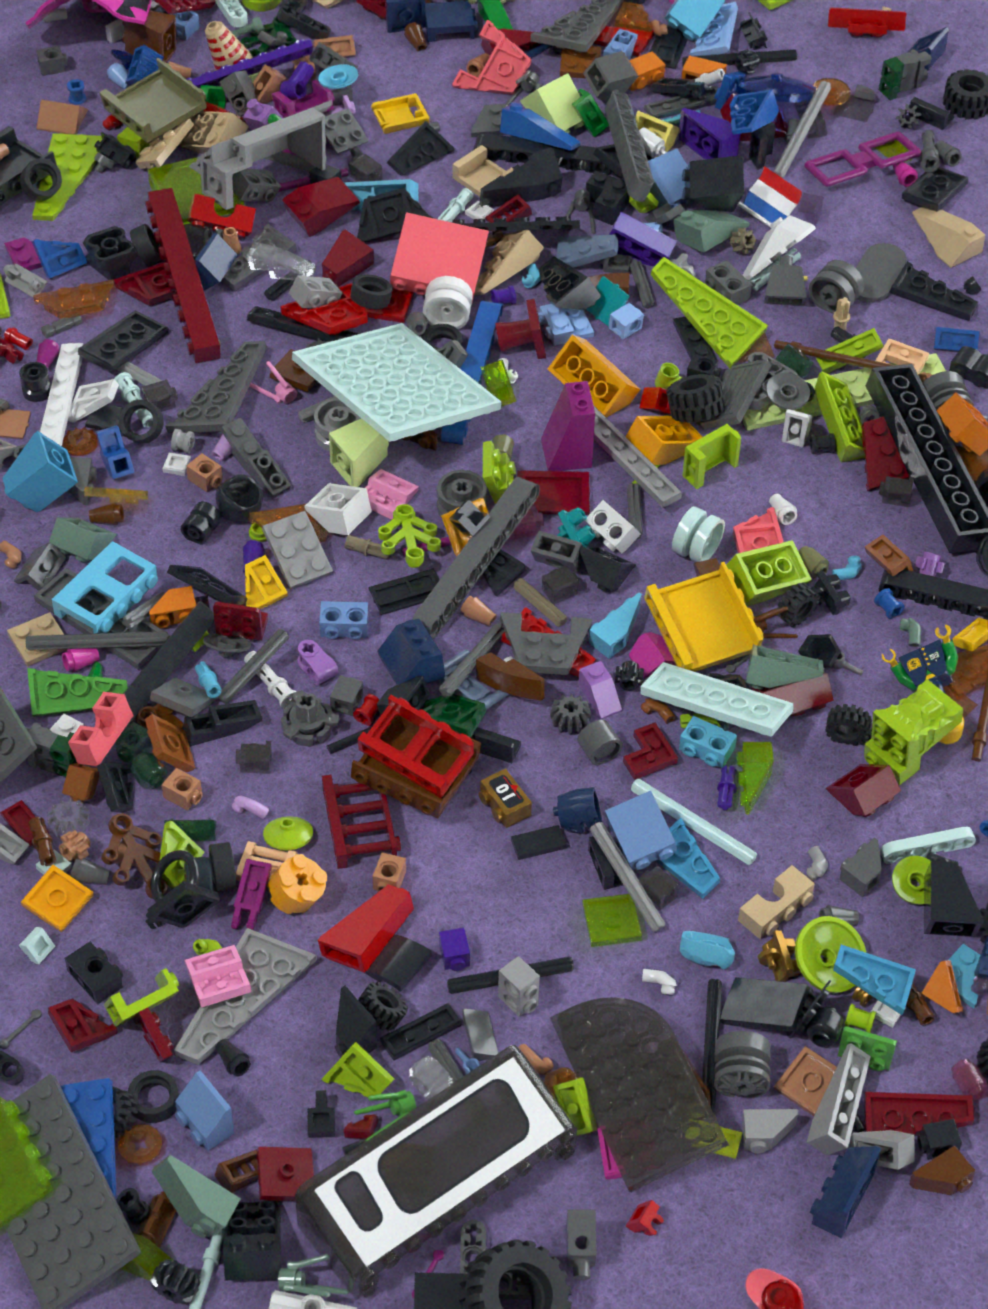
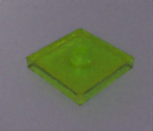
M630 894L582 900L591 947L642 941L635 903Z

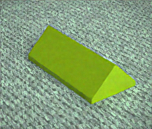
M822 371L818 375L814 390L829 434L834 433L835 450L839 460L842 463L865 458V452L863 451L862 423L847 383Z

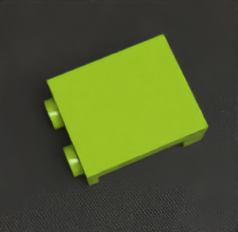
M726 424L686 446L682 476L693 487L698 489L704 486L705 472L723 461H728L734 468L737 467L741 446L740 434Z
M167 968L161 970L155 977L160 989L128 1006L120 992L109 997L104 1003V1007L113 1024L118 1027L133 1019L138 1012L148 1007L150 1010L171 999L179 991L177 988L179 982L173 972L169 973Z

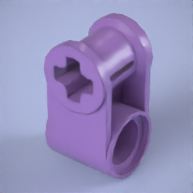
M304 640L299 643L298 665L309 676L311 681L315 680V685L318 686L338 674V667L335 661L315 641Z

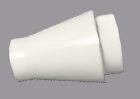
M780 494L771 496L769 503L775 509L778 522L784 525L792 524L797 518L796 507L785 500Z

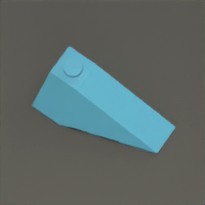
M411 179L343 182L361 202L351 209L354 211H362L363 201L366 198L405 188L411 197L418 202L419 184Z

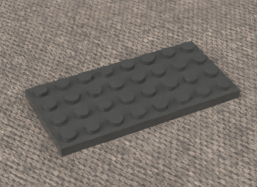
M50 1073L0 1109V1218L41 1308L63 1309L141 1254V1250L56 1076Z

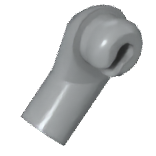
M814 846L808 851L813 863L811 867L807 868L806 873L811 880L822 877L828 869V862L819 846Z

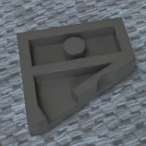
M484 105L471 130V138L477 137L482 133L508 135L500 133L501 114L505 105Z

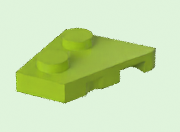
M173 821L165 823L160 860L166 854L175 850H184L194 857H202L204 851ZM177 860L172 862L162 876L167 885L172 889L184 881V861Z
M355 1042L321 1080L328 1084L331 1081L343 1085L345 1090L359 1092L363 1096L369 1097L370 1095L381 1094L394 1078Z

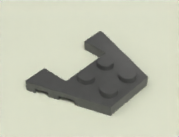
M501 612L500 622L505 628V635L507 640L510 641L515 660L535 673L568 675L578 656V651L581 645L584 644L586 635L592 627V618L571 617L570 635L521 631V613Z

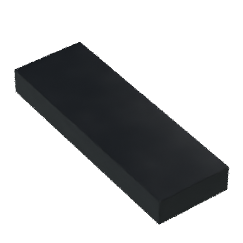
M449 1003L384 1035L380 1038V1042L394 1061L462 1026V1022Z

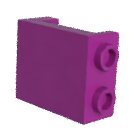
M316 80L312 81L313 92L306 94L302 99H289L279 91L272 93L274 108L283 118L332 100V106L325 112L333 110L335 98L331 90L323 87Z

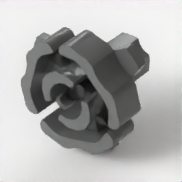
M302 690L294 692V701L283 709L284 717L281 718L283 735L290 740H294L300 746L311 747L314 745L313 735L318 729L324 727L322 731L316 734L317 742L320 744L324 743L331 735V727L338 725L339 715L333 713L329 704H324L322 707V700L316 698L313 693L308 694Z

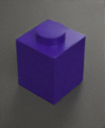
M458 928L440 931L439 947L444 969L460 971L466 966H470V950L465 929Z

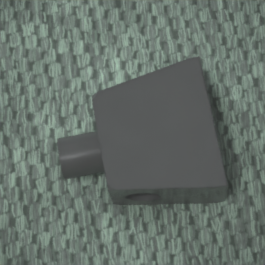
M781 256L780 265H772L764 303L805 305L806 289L802 267L793 266L792 256Z
M596 1209L567 1211V1266H573V1278L576 1280L590 1279V1266H595ZM579 1236L586 1237V1249L584 1250L577 1248L576 1239Z

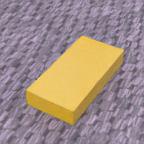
M978 617L952 638L954 645L973 652L988 640V620Z

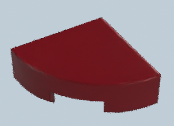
M377 1114L365 1115L363 1120L354 1124L350 1122L343 1130L345 1138L367 1139L372 1136L379 1122Z

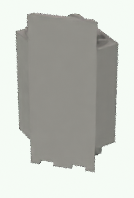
M332 100L211 146L209 151L203 153L197 158L196 162L189 165L190 168L201 174L202 193L205 196L215 198V202L226 210L233 208L232 174L252 167V163L286 149L292 151L313 166L325 170L326 119L322 113L332 106Z

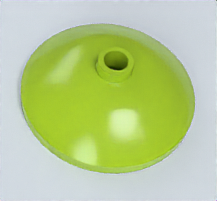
M823 916L808 922L800 930L795 943L796 962L804 978L821 991L826 983L831 980L826 988L830 993H842L856 986L833 971L840 946L844 945L866 953L864 942L859 933L849 923L840 918ZM821 955L825 958L826 962L822 961Z

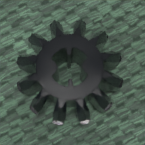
M170 1259L160 1262L159 1266L155 1268L151 1279L152 1288L158 1291V1295L165 1297L166 1300L169 1299L174 1303L179 1302L180 1304L191 1302L192 1298L196 1296L201 1283L199 1275L194 1273L192 1268H188L177 1260L171 1261Z

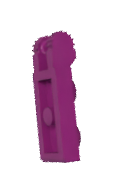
M251 859L246 860L234 903L235 910L231 923L232 929L238 930L241 924L242 911L250 912L246 927L254 930L272 870L271 863Z

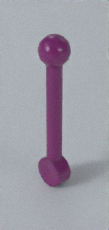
M438 1249L433 1252L434 1259L426 1273H432L438 1261L444 1258L442 1250Z

